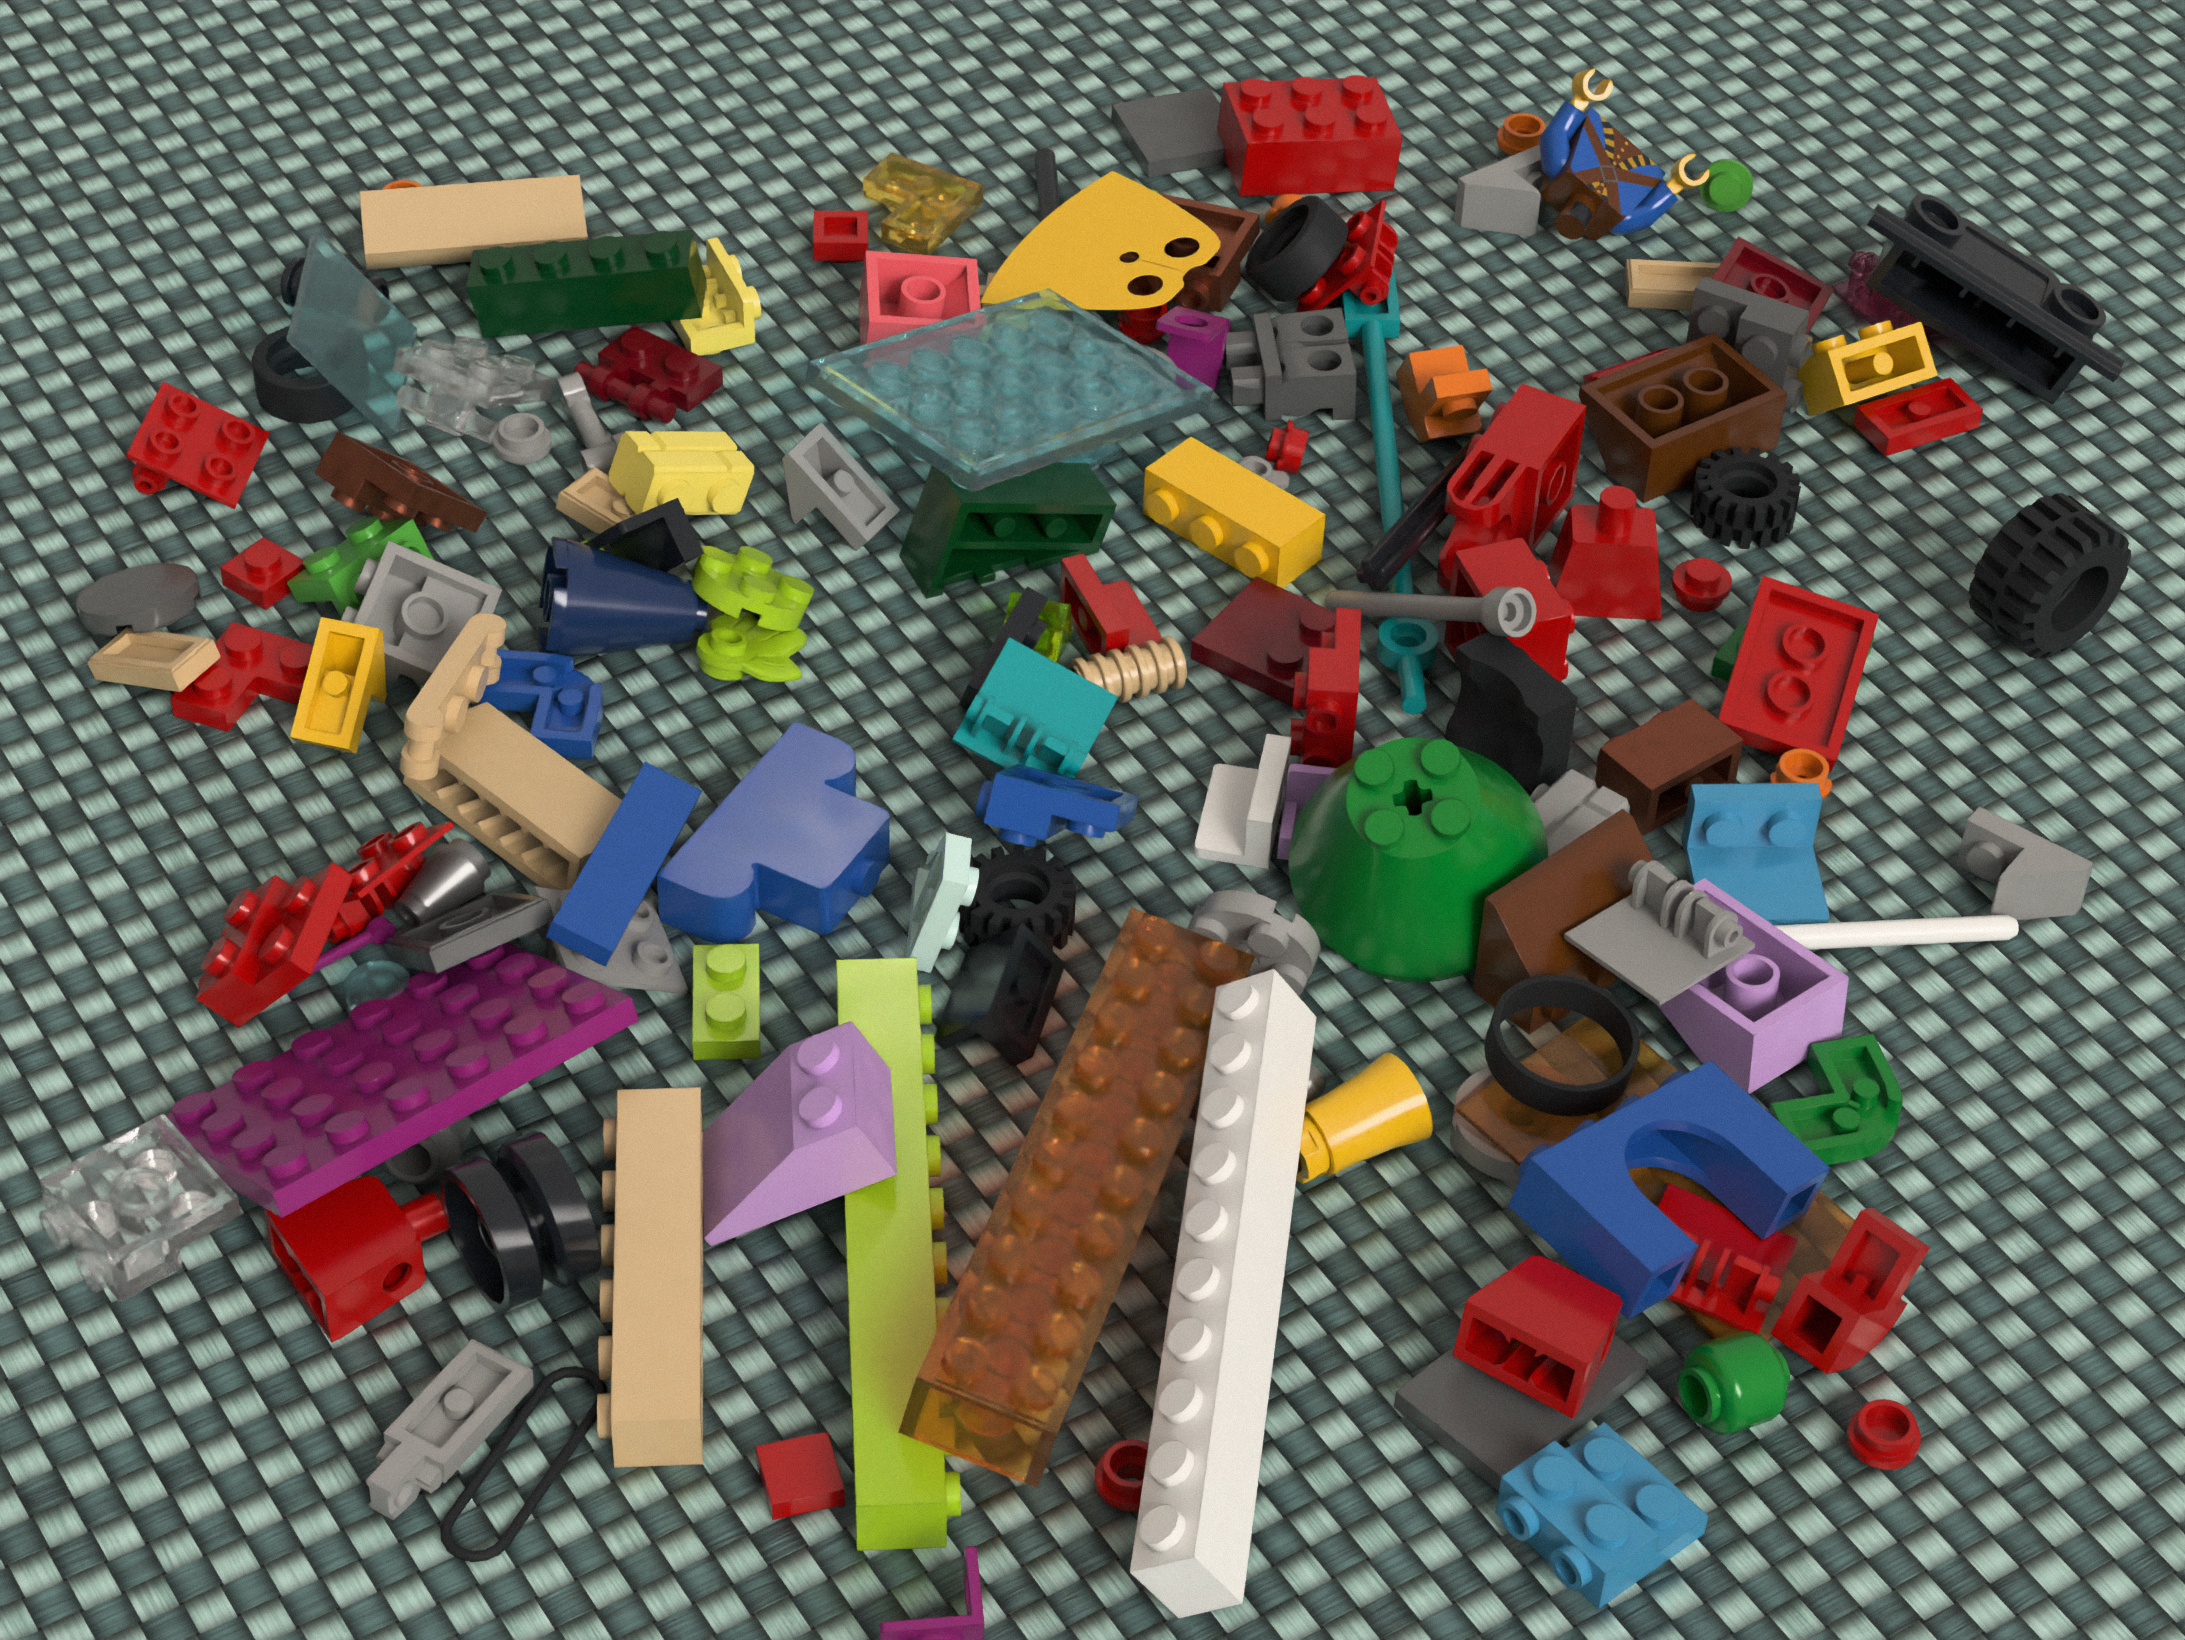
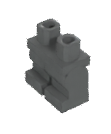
M1342 308L1286 313L1278 315L1273 319L1270 318V313L1253 314V331L1227 333L1223 360L1225 371H1229L1232 407L1262 404L1265 421L1282 420V412L1290 416H1304L1317 409L1330 408L1333 420L1355 419L1357 374L1350 343H1348Z

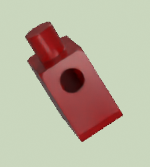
M1607 487L1600 494L1599 505L1576 504L1568 510L1547 570L1550 581L1560 597L1566 598L1570 602L1574 616L1661 621L1662 608L1655 512L1650 508L1636 507L1637 497L1632 490L1626 487Z
M370 1175L350 1180L283 1218L264 1208L272 1255L331 1343L341 1339L419 1289L426 1280L421 1242L449 1229L443 1206L433 1192H428L398 1206L381 1180Z
M1532 1255L1466 1300L1452 1356L1573 1419L1579 1412L1608 1356L1623 1302L1617 1293L1581 1276L1575 1269L1572 1271L1544 1256Z

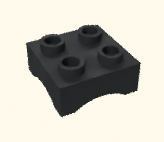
M1487 631L1456 647L1454 663L1460 672L1461 689L1455 710L1447 723L1445 739L1452 742L1455 746L1468 749L1495 762L1506 770L1529 796L1540 784L1545 783L1551 786L1567 771L1578 697L1564 683L1557 681L1533 661L1522 648L1515 646L1506 637L1495 636Z

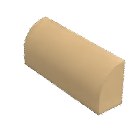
M580 175L359 191L367 270L471 262L473 250L489 249L497 246L514 247L543 244L550 241L566 242L588 239Z
M488 702L467 709L466 718L458 734L450 733L439 749L438 774L429 780H414L404 775L403 784L538 886L562 890L571 889L622 800Z

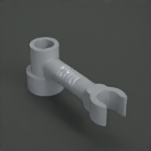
M579 372L556 378L563 394V398H560L566 414L574 420L588 448L579 451L584 474L595 467L609 476L608 473L621 435L625 431L607 436L591 405L588 392Z

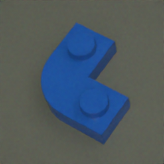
M497 649V655L502 660L500 678L495 684L486 685L479 704L488 702L498 710L535 712L530 730L533 736L563 758L593 760L604 713L601 683L595 684L589 677L574 670L572 657L554 653Z

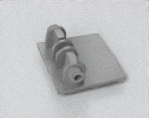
M1639 860L1632 866L1628 874V880L1633 884L1632 894L1566 932L1564 939L1655 1004L1661 1006L1754 949L1755 943L1743 935V927L1738 924V917L1734 912L1728 909L1724 910L1709 900L1708 895L1703 891L1694 890V886L1688 881L1680 880L1676 882L1677 877L1668 872L1659 861L1647 862Z
M535 886L533 893L534 896L548 899L555 917L571 889L562 890ZM643 899L606 967L546 937L551 923L537 928L540 937L547 943L549 961L606 986L686 994L689 990L652 900Z

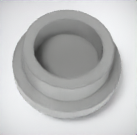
M530 413L511 414L503 418L498 425V430L493 436L494 451L498 457L515 465H529L542 459L550 452L552 447L551 434L538 416Z

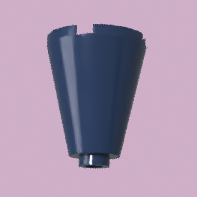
M554 536L551 538L552 546H548L539 602V608H543L544 622L550 623L549 628L538 627L539 652L579 657L689 643L693 638L694 631H704L708 602L693 590L691 580L568 538Z

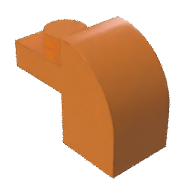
M1463 345L1413 352L1407 355L1397 370L1396 375L1405 412L1417 438L1422 442L1476 434L1482 427L1478 409L1492 391L1488 369L1469 371Z

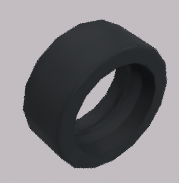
M1308 195L1296 200L1285 208L1258 237L1248 254L1245 265L1246 272L1274 300L1286 302L1296 298L1312 287L1337 259L1346 243L1349 231L1347 224L1318 196Z
M304 323L286 326L268 334L256 346L251 359L255 390L260 406L271 416L287 422L311 424L332 420L349 412L361 400L365 389L362 354L358 342L345 330L328 324ZM306 367H324L335 370L322 377L307 380L290 379L283 376L295 369Z

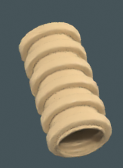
M1170 635L1161 637L1158 644L1154 640L1145 641L1142 643L1141 649L1133 644L1125 646L1123 653L1117 648L1108 650L1105 658L1100 653L1089 655L1087 662L1082 657L1072 659L1069 667L1070 671L1118 696L1117 701L1119 703L1130 701L1132 694L1140 699L1148 697L1150 690L1155 694L1166 692L1168 686L1173 690L1183 688L1187 678V665L1184 653L1179 643Z

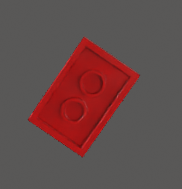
M1762 576L1717 719L1744 739L1743 744L1780 757L1792 749L1802 748L1815 751L1827 760L1829 773H1831L1838 758L1879 614Z

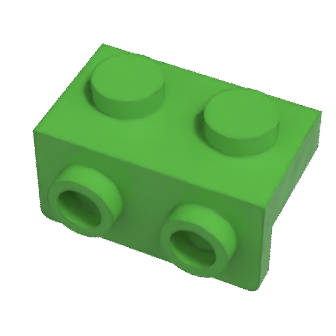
M371 516L350 526L345 532L348 538L336 547L329 546L308 556L303 561L305 569L286 583L297 603L332 601L342 618L347 606L359 610L364 595L354 592V587L367 558L379 562L388 541L433 559L413 519L380 521L378 516Z

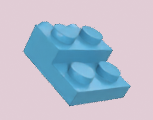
M1605 1422L1566 1449L1554 1440L1501 1477L1495 1512L1500 1516L1504 1527L1514 1538L1519 1541H1526L1551 1564L1554 1573L1566 1587L1578 1590L1598 1610L1705 1534L1709 1517Z

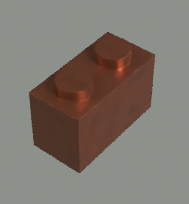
M1691 698L1669 711L1657 713L1647 723L1623 736L1611 738L1604 746L1600 747L1597 757L1595 783L1599 789L1605 786L1627 798L1630 805L1629 814L1632 815L1640 833L1646 835L1686 812L1691 784H1735L1744 739Z

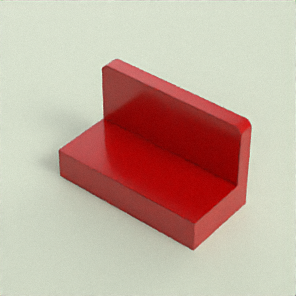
M1084 553L1061 559L1060 605L1090 655L1100 653L1105 658L1108 650L1117 648L1123 653L1125 646L1133 644L1141 649L1142 643L1149 640H1154L1158 644L1162 636L1127 581L1120 580L1103 585Z

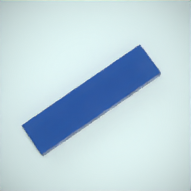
M644 762L554 917L546 937L606 967L692 813L702 790Z

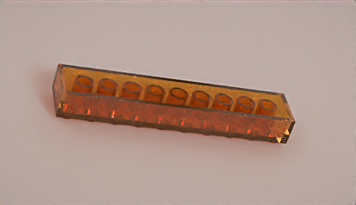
M1131 907L918 1372L898 1433L1038 1488L1200 1097L1216 987L1248 977L1255 959L1254 955Z

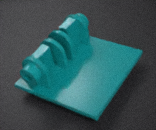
M1009 637L980 691L976 694L952 742L1002 769L1021 764L1075 778L1118 696Z

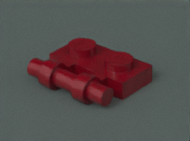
M635 325L598 352V366L581 361L573 372H579L591 396L604 402L613 399L626 405L631 415L644 421L653 418L663 424H668L672 421L676 413V407L688 413L723 385L722 366Z

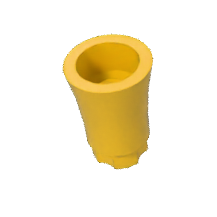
M1384 1053L1354 1077L1323 1096L1306 1103L1296 1176L1298 1182L1304 1184L1316 1177L1323 1175L1332 1176L1363 1160L1431 1137L1433 1122L1427 1099L1414 1074L1399 1057L1392 1053Z

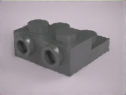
M1703 276L1695 287L1686 344L1711 333L1717 334L1787 392L1784 413L1792 414L1796 410L1804 387V382L1797 379L1798 370L1804 366L1812 345V336L1805 334L1809 311Z

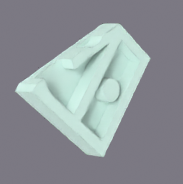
M946 832L939 841L936 850L933 849L927 856L925 867L931 870L918 868L913 876L906 958L917 957V970L931 973L941 948L951 950L959 927L960 913L957 912L960 905L969 907L973 901L979 879V869L970 866L971 838Z

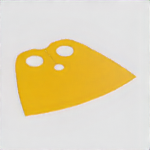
M1111 171L1055 209L1017 245L993 277L980 303L1071 310H1132L1160 306L1169 302L1184 287L1183 276L1190 269L1206 264L1221 247V241L1206 224L1155 191ZM1177 238H1192L1199 243L1197 252L1187 257H1171L1164 251L1166 244ZM1127 252H1135L1139 255L1136 261L1124 263L1119 259L1122 254ZM1152 275L1163 281L1161 289L1150 295H1135L1128 290L1129 282L1140 276Z

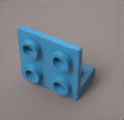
M1691 784L1681 838L1691 884L1693 885L1706 878L1772 925L1828 923L1830 914L1813 849L1823 801L1819 784Z

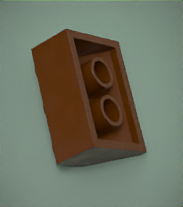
M1711 333L1582 385L1579 388L1578 396L1581 404L1586 405L1585 414L1607 472L1624 487L1632 490L1642 503H1646L1693 483L1697 467H1700L1701 461L1706 456L1712 459L1714 451L1722 449L1728 456L1730 455L1731 447L1741 446L1742 454H1750L1751 447L1761 449L1760 454L1776 448L1787 392L1717 334Z
M1621 809L1485 898L1472 991L1495 1008L1498 1000L1510 987L1530 977L1566 975L1586 980L1603 989L1609 987L1618 978L1615 974L1565 940L1564 934L1631 895L1633 884L1628 880L1630 869L1639 860L1647 862L1654 860L1631 814ZM1537 1006L1520 1010L1510 1015L1508 1019L1530 1035L1550 1020L1562 1019L1571 1010L1554 1006Z

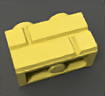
M625 431L621 435L608 474L609 482L621 496H625L626 503L636 515L676 498L679 499L686 515H735L741 511L754 475V465L742 451H737V445L726 432L654 431L649 434L647 431Z

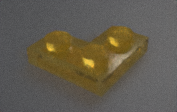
M891 152L863 178V196L895 209L881 222L882 241L904 248L911 253L931 255L983 203V185Z

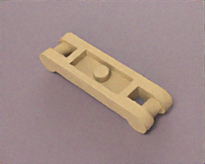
M491 613L473 615L408 708L405 716L404 733L409 739L402 748L399 767L401 773L406 777L414 780H429L438 774L439 749L450 733L458 734L460 732L470 702L478 703L484 694L486 685L495 684L499 681L502 660L497 655V648L504 644L507 627L506 621L500 616Z

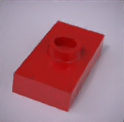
M1947 378L1856 407L1853 425L1886 457L1978 428L1983 409L1952 378Z

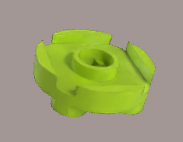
M712 546L702 547L704 554L698 556L690 576L693 577L691 582L693 590L702 599L737 619L742 609L760 614L761 616L756 626L776 631H793L798 629L815 591L810 584L799 578L783 575L772 569L773 559L755 548L741 546L736 555Z

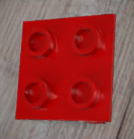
M1383 199L1368 212L1359 211L1347 221L1346 224L1349 231L1346 243L1339 256L1312 287L1297 297V300H1299L1297 312L1321 310L1346 289L1351 290L1367 305H1377L1386 299L1389 293V278L1393 271L1398 235L1393 227L1383 220L1386 202Z
M163 381L125 457L136 462L132 470V478L135 488L143 494L151 495L162 490L170 478L235 509L270 433Z
M419 821L406 827L395 836L392 835L390 830L382 832L359 847L356 852L361 859L345 870L354 878L327 937V941L332 944H336L340 940L345 942L365 929L371 920L378 916H383L384 909H392L394 903L402 896L405 889L427 859L421 852L455 827L452 821L425 828L423 823Z
M1669 1183L1657 1208L1691 1238L1698 1247L1675 1292L1666 1298L1740 1331H1752L1759 1334L1798 1239L1777 1231L1762 1240L1728 1208Z

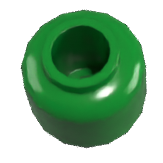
M1752 1331L1734 1332L1698 1344L1692 1348L1686 1355L1683 1369L1679 1373L1677 1381L1678 1394L1684 1410L1693 1421L1702 1424L1705 1428L1718 1435L1734 1434L1771 1421L1778 1416L1785 1405L1787 1386L1790 1382V1371L1782 1353L1773 1348L1765 1338Z

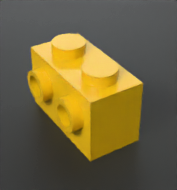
M1887 320L1857 330L1861 341L1849 345L1846 343L1844 334L1812 344L1814 356L1807 358L1804 366L1798 370L1797 375L1798 380L1804 382L1802 393L1809 416L1938 376L1922 323L1918 322L1893 330L1891 321Z

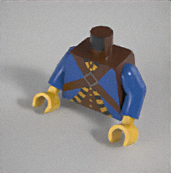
M1595 68L1583 70L1574 76L1572 80L1574 97L1570 103L1566 100L1563 102L1541 134L1539 141L1541 166L1545 173L1539 191L1542 198L1559 212L1554 224L1556 230L1560 235L1571 240L1582 238L1583 235L1590 240H1598L1608 231L1617 236H1622L1650 227L1679 200L1676 195L1682 189L1689 190L1701 185L1707 180L1710 170L1707 169L1698 175L1694 181L1687 178L1684 173L1685 164L1696 156V154H1689L1674 163L1671 169V179L1664 183L1662 178L1665 172L1592 107L1583 112L1589 102L1601 101L1607 98L1613 88L1612 80L1604 79L1598 84L1593 94L1589 91L1588 81L1594 74Z

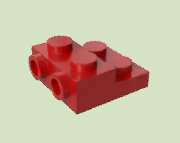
M1336 607L1334 633L1322 632L1321 648H1309L1307 673L1295 672L1293 710H1304L1303 719L1291 718L1290 737L1292 738L1290 756H1301L1300 764L1338 768L1352 759L1359 693L1361 609Z
M331 862L311 879L303 875L292 886L277 875H274L253 892L248 888L243 889L233 899L224 914L223 920L228 925L223 928L221 938L212 946L202 962L201 970L205 974L199 980V992L195 999L240 1028L308 978L314 970L354 876L334 862Z

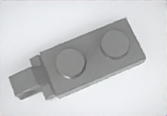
M471 1339L383 1433L384 1445L376 1456L379 1467L366 1480L370 1490L371 1502L369 1507L395 1520L417 1499L421 1488L429 1493H433L440 1487L442 1482L446 1483L534 1387L533 1370Z

